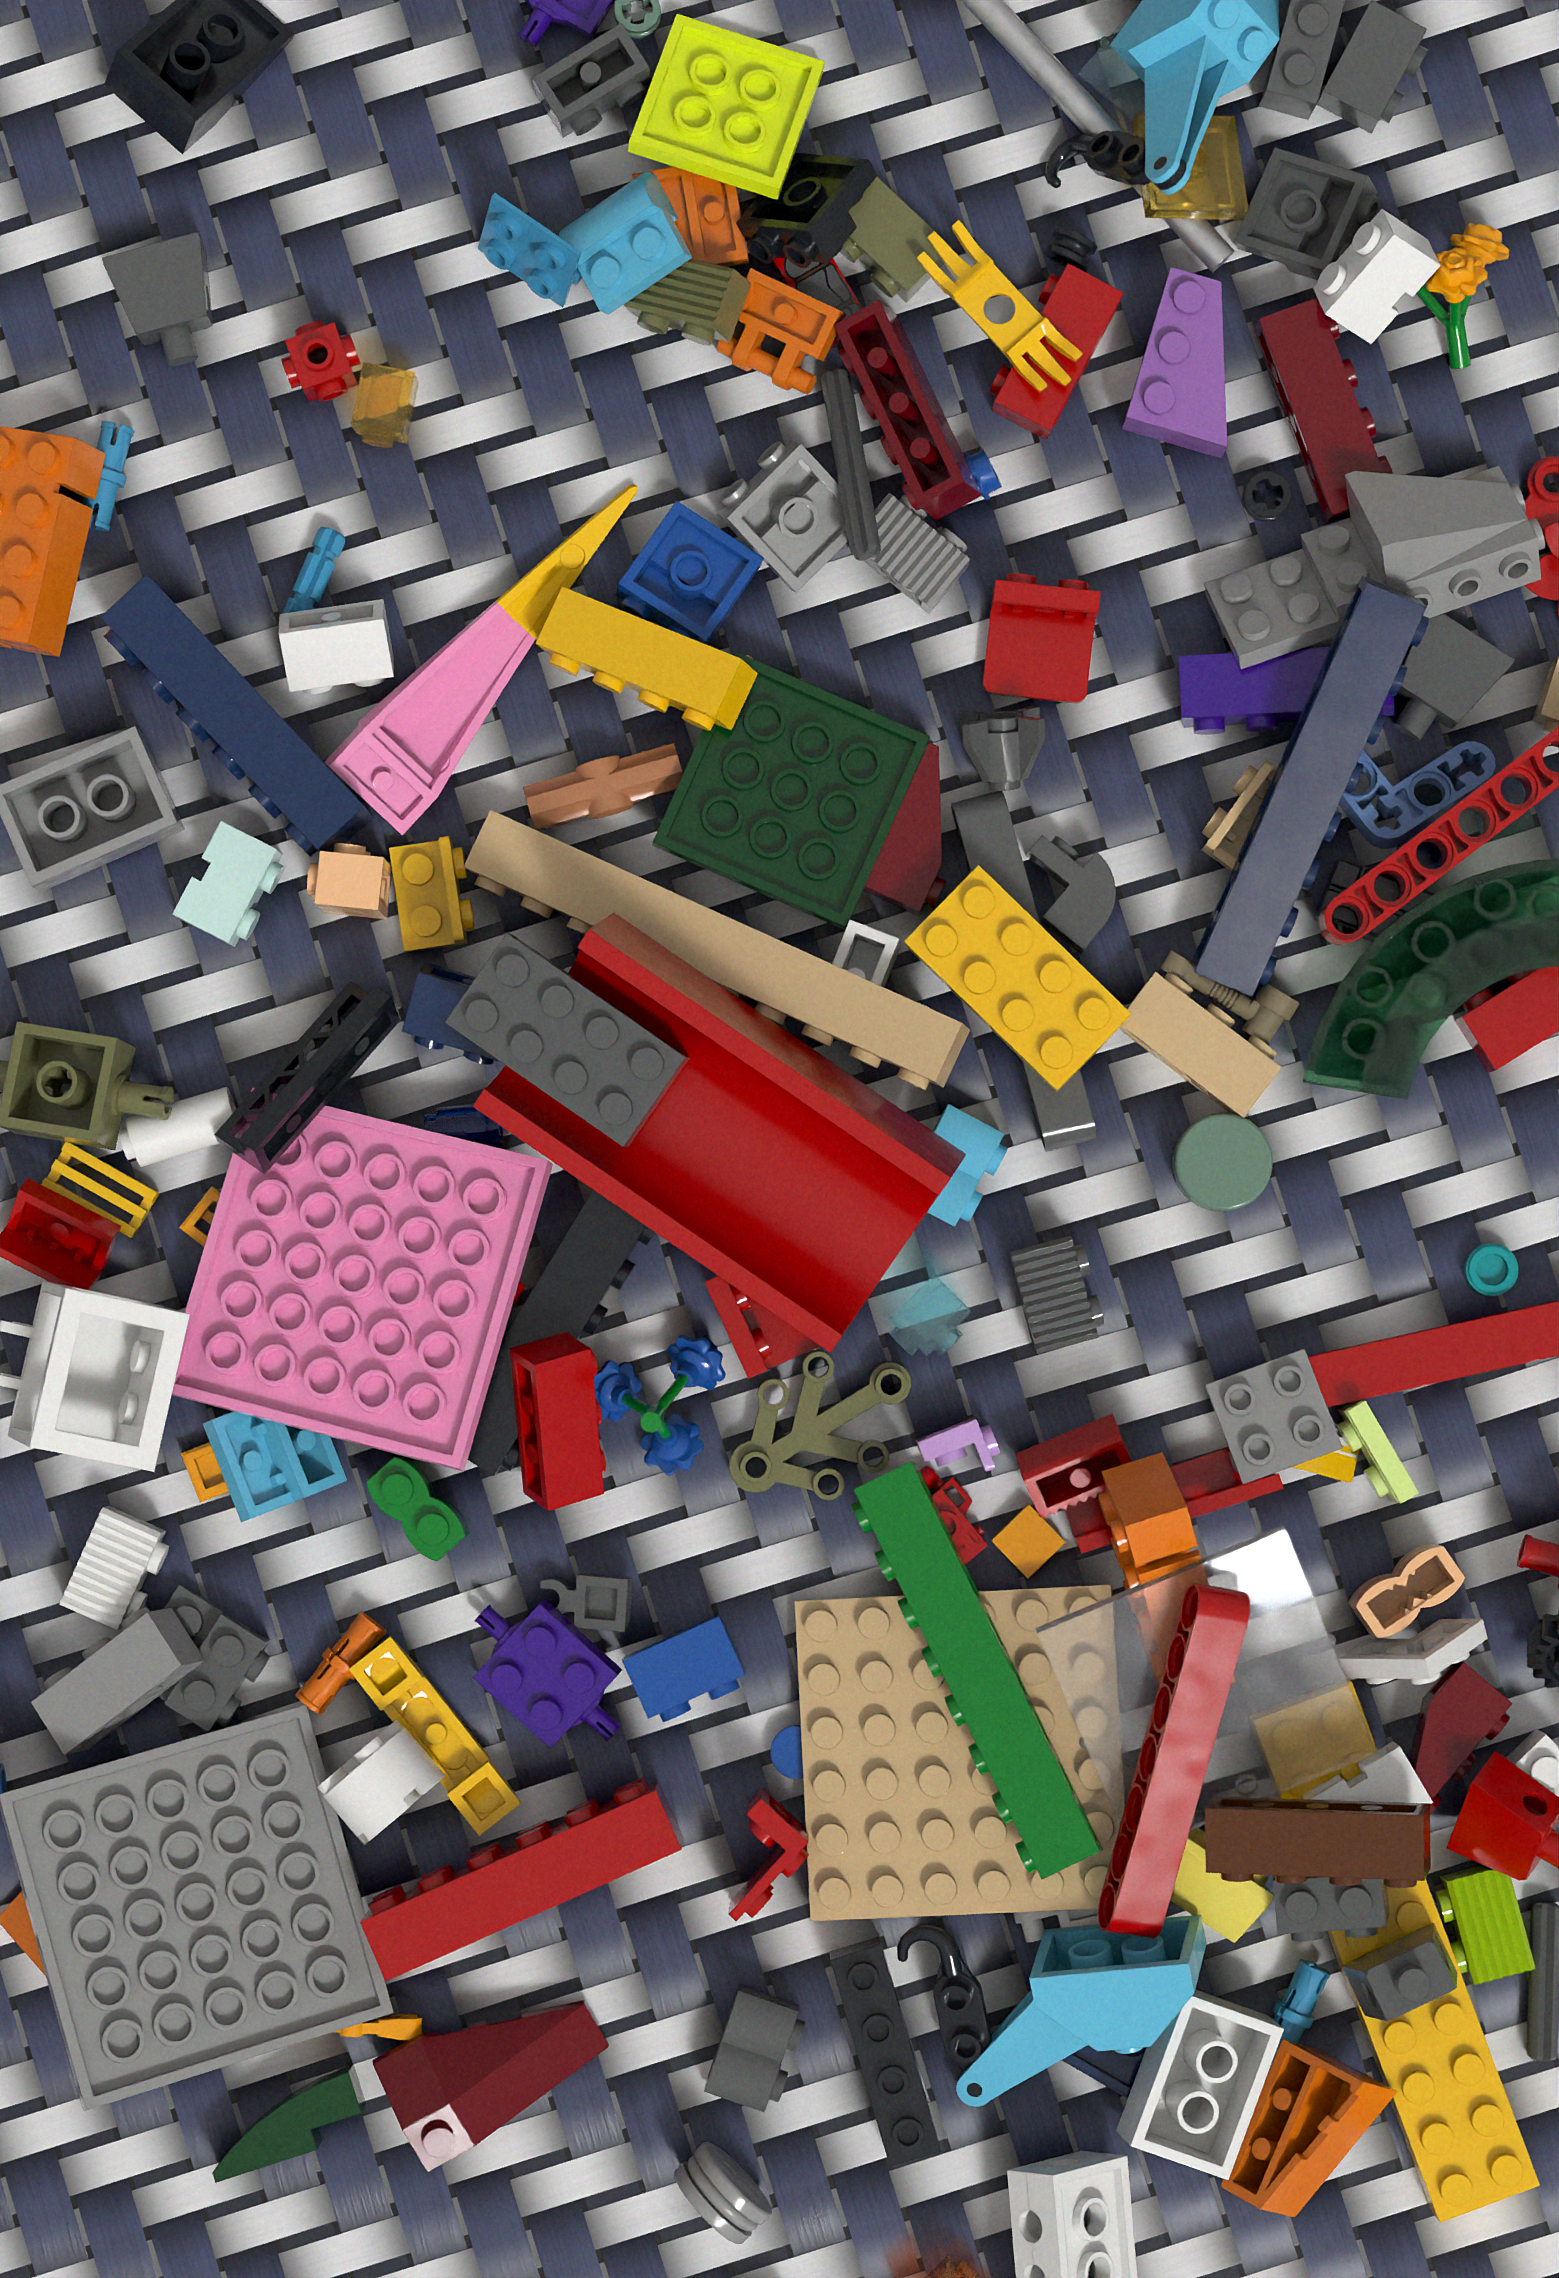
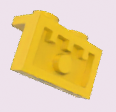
M450 836L439 837L438 841L389 848L404 952L409 953L468 944L466 931L475 930L471 899L461 900L458 879L467 878V869L464 867L466 861L463 847L454 848Z

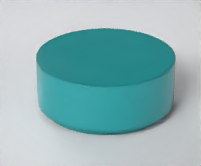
M1495 1243L1483 1244L1474 1248L1467 1255L1463 1266L1464 1278L1469 1287L1478 1294L1485 1296L1501 1295L1515 1284L1518 1277V1263L1514 1254L1505 1246Z

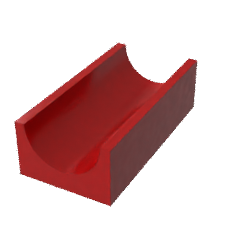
M612 913L587 931L577 946L580 950L569 974L690 1057L630 1146H621L506 1065L482 1091L473 1107L831 1353L907 1240L945 1188L966 1154L617 914Z

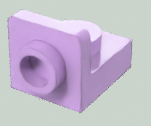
M975 1417L916 1439L923 1460L927 1462L935 1459L938 1467L967 1456L964 1447L972 1443L985 1472L995 1469L992 1457L1000 1454L990 1425L987 1424L979 1427Z

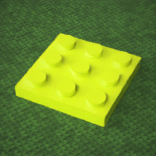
M676 14L630 137L628 152L778 200L820 83L825 61Z

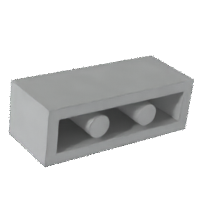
M144 1607L134 1612L122 1621L121 1626L124 1630L112 1640L106 1637L92 1644L82 1653L85 1661L73 1670L71 1667L64 1668L44 1682L43 1685L46 1691L31 1703L64 1755L89 1750L205 1661L172 1608L150 1611L148 1607Z

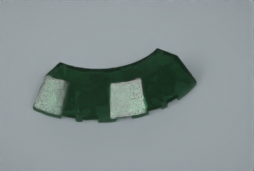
M1559 859L1535 860L1506 865L1471 876L1435 893L1410 909L1384 930L1359 957L1349 973L1344 977L1326 1012L1322 1016L1310 1048L1303 1083L1408 1100L1413 1094L1417 1073L1428 1047L1439 1029L1458 1007L1489 985L1508 976L1534 969L1559 966Z

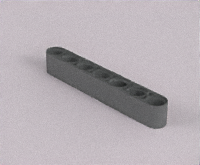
M994 791L951 803L952 814L968 874L979 865L1040 924L1003 791ZM1019 1057L1045 1151L1048 1152L1096 1139V1128L1080 1070L1056 1093Z

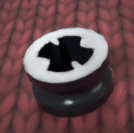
M1056 227L1053 232V237L1056 241L1053 245H1047L1044 252L1045 255L1065 268L1069 263L1086 272L1089 267L1086 257L1095 254L1097 245L1080 233L1067 228Z
M1272 471L1260 472L1253 476L1244 488L1242 496L1243 507L1248 515L1255 520L1262 522L1274 521L1281 517L1289 506L1292 496L1291 488L1286 478L1279 473ZM1266 484L1269 491L1278 489L1281 498H1276L1274 505L1277 506L1276 508L1268 510L1265 503H1255L1253 495L1256 496L1260 491L1256 486Z

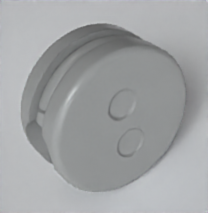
M704 2142L695 2150V2155L691 2156L688 2161H684L674 2171L676 2183L690 2204L708 2224L727 2240L735 2244H742L751 2236V2231L755 2230L758 2224L762 2225L772 2215L771 2206L754 2180L730 2155L711 2142Z

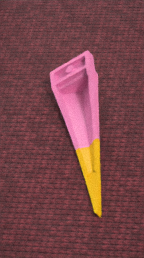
M637 485L626 486L357 721L359 725L324 762L401 835L437 799L481 724L540 634L561 587L570 589L583 568L636 495Z

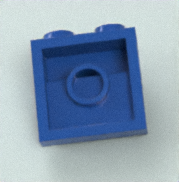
M676 500L618 583L616 596L623 600L620 607L624 612L646 621L651 618L666 629L709 645L731 614L734 604L761 567L764 558Z

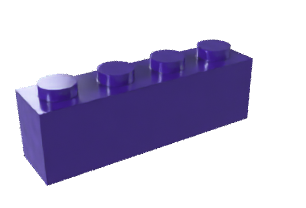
M1330 647L1301 648L1244 669H1240L1233 653L1179 656L1181 719L1183 727H1193L1194 734L1212 735L1225 732V725L1246 724L1247 731L1263 732L1277 729L1278 722L1298 721ZM1387 695L1380 714L1385 716L1394 715V698L1392 695Z

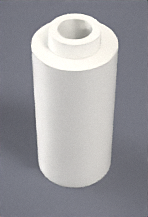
M223 1087L165 1105V1107L172 1108L167 1120L137 1114L127 1116L125 1118L127 1128L119 1130L121 1145L128 1160L136 1158L140 1167L220 1144L217 1142L214 1134L236 1110L229 1088Z

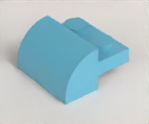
M646 171L559 232L560 238L582 252L577 268L599 311L607 315L693 258L675 224V221L679 218L657 176L651 172Z
M231 1412L203 1423L241 1523L347 1481L330 1436L238 1412Z

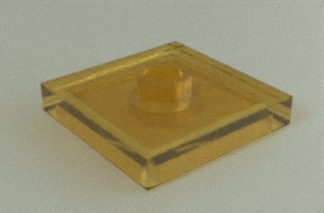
M1138 113L1132 120L1133 135L1145 138V114ZM1235 116L1211 117L1196 154L1190 178L1179 191L1165 195L1152 182L1140 185L1145 218L1242 220L1247 215L1249 209Z

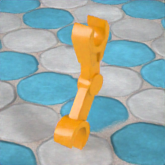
M392 2014L350 2026L334 2033H340V2036L361 2037L363 2034H376L378 2037L410 2040L422 2034V2018H418V2014Z

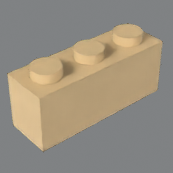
M1155 972L1126 1008L1132 1015L1119 1030L1227 1112L1244 1118L1282 1068L1273 1061L1277 1055L1276 1051L1254 1035L1247 1041L1233 1031L1231 1027L1235 1021L1217 1006L1210 1003L1204 1009L1189 996L1193 989L1173 973H1167L1163 978Z

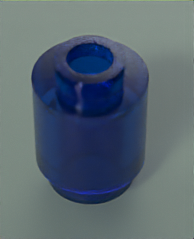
M475 1103L439 1107L436 1113L425 1114L424 1130L493 1147H495V1143L503 1142V1127L473 1107Z

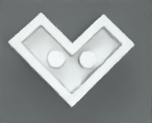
M1439 1619L1411 1639H1367L1338 1659L1343 1678H1365L1368 1684H1381L1393 1679H1409L1410 1684L1421 1685L1439 1679L1442 1670L1451 1664L1466 1660L1470 1656L1469 1651L1488 1638L1483 1619Z

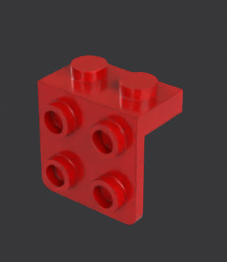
M1006 574L1005 581L995 580L982 682L983 689L987 693L994 695L1074 704L1081 703L1087 695L1094 624L1099 612L1101 592L1089 590L1090 584L1088 582L1071 579L1058 580V587L1038 585L1037 577L1026 574Z

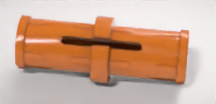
M360 1611L349 1629L334 1647L328 1646L322 1653L323 1661L295 1696L312 1711L322 1716L326 1708L333 1701V1698L349 1679H356L348 1669L376 1646L379 1640L387 1633L386 1629L369 1615Z

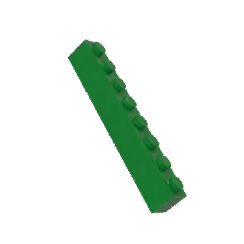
M910 1461L855 1488L854 1492L859 1501L851 1505L863 1531L867 1533L873 1530L882 1549L875 1552L878 1564L888 1581L897 1579L905 1595L904 1598L898 1600L902 1614L911 1629L918 1626L921 1628L928 1643V1646L921 1649L923 1657L934 1678L943 1674L952 1694L944 1697L947 1707L957 1726L959 1727L966 1723L975 1740V1743L968 1746L969 1752L980 1774L984 1775L990 1772L999 1792L991 1795L1003 1822L1007 1824L1014 1821L1022 1841L1016 1843L1015 1847L1028 1873L1037 1870L1043 1880L1102 1851L1101 1843L917 1464Z

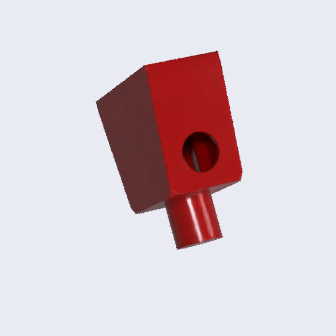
M1494 1752L1472 1781L1446 1848L1519 1881L1527 1880L1541 1859L1559 1869V1832L1556 1831L1559 1823V1797L1504 1756Z

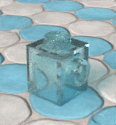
M934 1274L889 1318L896 1326L889 1335L910 1356L917 1350L926 1357L933 1350L942 1356L963 1335L957 1326L972 1311Z

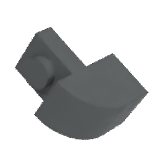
M1041 835L1028 851L1026 857L1066 889L1040 922L1082 954L1106 924L1113 911L1116 898L1113 874L1106 861L1097 852L1084 867H1081L1075 862L1080 856L1079 853L1058 836L1049 841Z

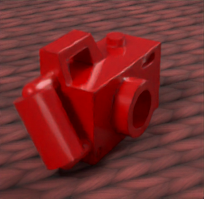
M924 1466L920 1469V1472L928 1489L930 1490L933 1486L936 1489L931 1495L964 1563L967 1564L988 1546L981 1536L985 1533L979 1525L973 1527L964 1516L973 1501L953 1476L944 1483L933 1469ZM951 1485L964 1498V1501L958 1506L944 1492Z

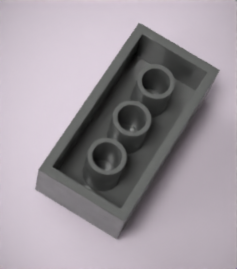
M509 933L505 934L445 1021L450 1027L623 1147L630 1146L690 1059V1057Z

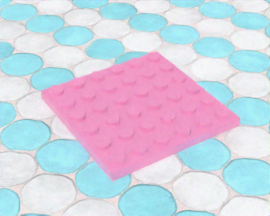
M273 1093V1100L278 1094ZM325 1106L265 1174L235 1153H232L185 1313L190 1314L172 1395L464 1472L553 1164L546 1159ZM253 1122L246 1123L239 1131L238 1139Z

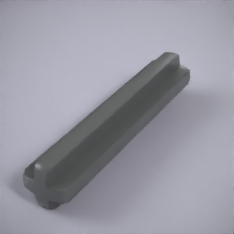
M1536 1902L1531 1905L1530 1950L1535 1969L1529 1971L1527 2055L1533 2060L1550 2061L1556 2059L1558 2050L1559 1905L1553 1902Z

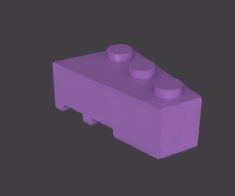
M1170 268L1122 426L1123 430L1222 458L1227 448L1221 281L1177 268Z

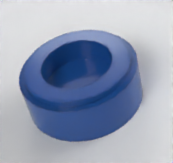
M800 1725L788 1726L782 1729L774 1737L770 1749L774 1767L779 1773L791 1779L803 1778Z

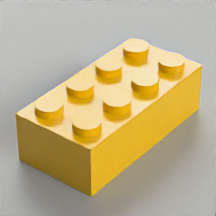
M979 865L904 941L905 946L1056 1093L1132 1015Z

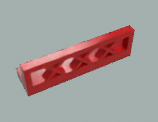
M1229 1447L1169 1466L1187 1505L1190 1519L1284 1489L1279 1473H1274L1243 1485L1238 1471L1235 1472L1228 1455V1452H1230ZM1099 1492L1096 1498L1088 1496L1086 1503L1078 1501L1076 1507L1068 1505L1065 1511L1077 1551L1081 1554L1111 1544L1110 1538L1113 1535L1110 1525H1107L1100 1506L1098 1495L1102 1493Z

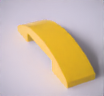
M392 1636L388 1637L348 1669L381 1711L384 1710L392 1722L397 1720L402 1727H405L446 1775L439 1782L446 1789L449 1799L478 1836L482 1835L521 1804L518 1796L473 1734Z

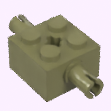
M17 1022L9 1061L0 1060V1092H3L0 1103V1127L20 1135L116 1150L124 1112L167 1120L172 1108L165 1107L161 1103H154L152 1100L173 1103L174 1092L170 1086L162 1087L129 1081L136 1048L118 1038ZM72 1082L70 1090L61 1093L62 1084H70Z

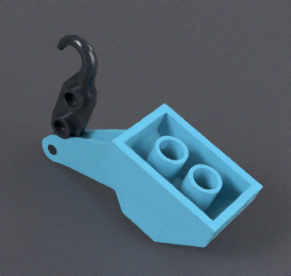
M1142 0L1110 46L1145 83V138L1122 131H1103L1094 137L1075 135L1068 138L1053 151L1046 163L1044 176L1047 183L1054 188H1059L1061 186V180L1057 177L1059 169L1071 157L1081 155L1093 172L1099 176L1128 185H1146L1152 182L1165 195L1179 191L1190 178L1196 154L1219 98L1250 82L1280 40L1279 0Z
M1201 1915L1165 1918L1160 1934L1154 1939L1105 1932L1100 1929L1099 1924L1045 1929L1029 1977L1031 1990L992 2035L981 1984L961 1958L959 1947L955 1939L948 1932L934 1925H918L910 1928L899 1940L897 1955L899 1961L905 1962L908 1959L909 1948L918 1941L929 1942L938 1950L940 1965L933 1997L943 2045L947 2054L962 2066L956 2086L958 2097L969 2106L979 2107L1087 2045L1096 2051L1114 2050L1121 2054L1134 2053L1143 2047H1151L1195 1993L1207 1943Z

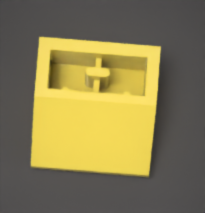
M1192 1825L1170 1901L1191 1915H1201L1203 1923L1235 1943L1271 1904L1274 1894L1265 1885L1269 1880V1877L1266 1875H1254L1252 1880L1245 1882H1230L1222 1880L1221 1873H1206L1205 1831Z

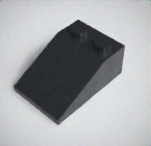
M175 0L116 51L104 85L183 154L219 122L289 44L295 33L257 0Z

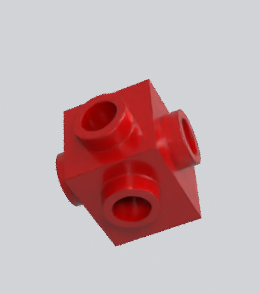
M315 321L305 324L294 331L295 337L285 340L290 356L282 358L281 361L292 389L302 386L309 402L316 399L324 402L346 394L349 387L358 384L352 367L361 364L353 340L350 334L340 337L335 323L324 325L323 321ZM328 351L327 359L323 363L314 364L309 361V358Z

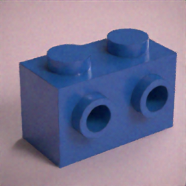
M720 1613L626 1655L622 1659L647 1718L649 1719L659 1714L663 1722L690 1711L692 1708L688 1701L708 1692L710 1699L714 1700L740 1688L737 1678L744 1676L746 1672Z

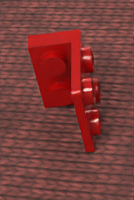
M720 1276L704 1282L748 1379L820 1346Z
M763 1787L748 1802L746 1815L750 1818L748 1820L750 1824L747 1827L767 1847L772 1848L776 1842L780 1846L730 1901L728 1915L735 1921L745 1912L753 1918L773 1896L771 1891L774 1887L771 1883L776 1877L783 1873L789 1878L809 1856L806 1845L809 1840V1834L806 1832V1827Z

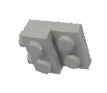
M790 440L784 446L778 441L767 448L759 457L757 464L762 469L748 483L741 478L723 493L720 501L725 506L717 515L748 548L764 558L763 561L791 591L797 593L847 543L848 536L839 484L801 443Z

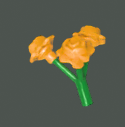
M1469 223L1463 235H1451L1450 244L1457 248L1435 254L1441 266L1427 280V288L1423 285L1416 293L1444 326L1451 369H1461L1471 365L1464 319L1471 295L1476 293L1478 284L1487 279L1488 272L1484 269L1485 264H1491L1496 260H1506L1509 257V249L1502 244V232L1494 229L1492 226L1482 225L1481 223L1476 225ZM1430 292L1442 293L1446 301L1449 302V314Z

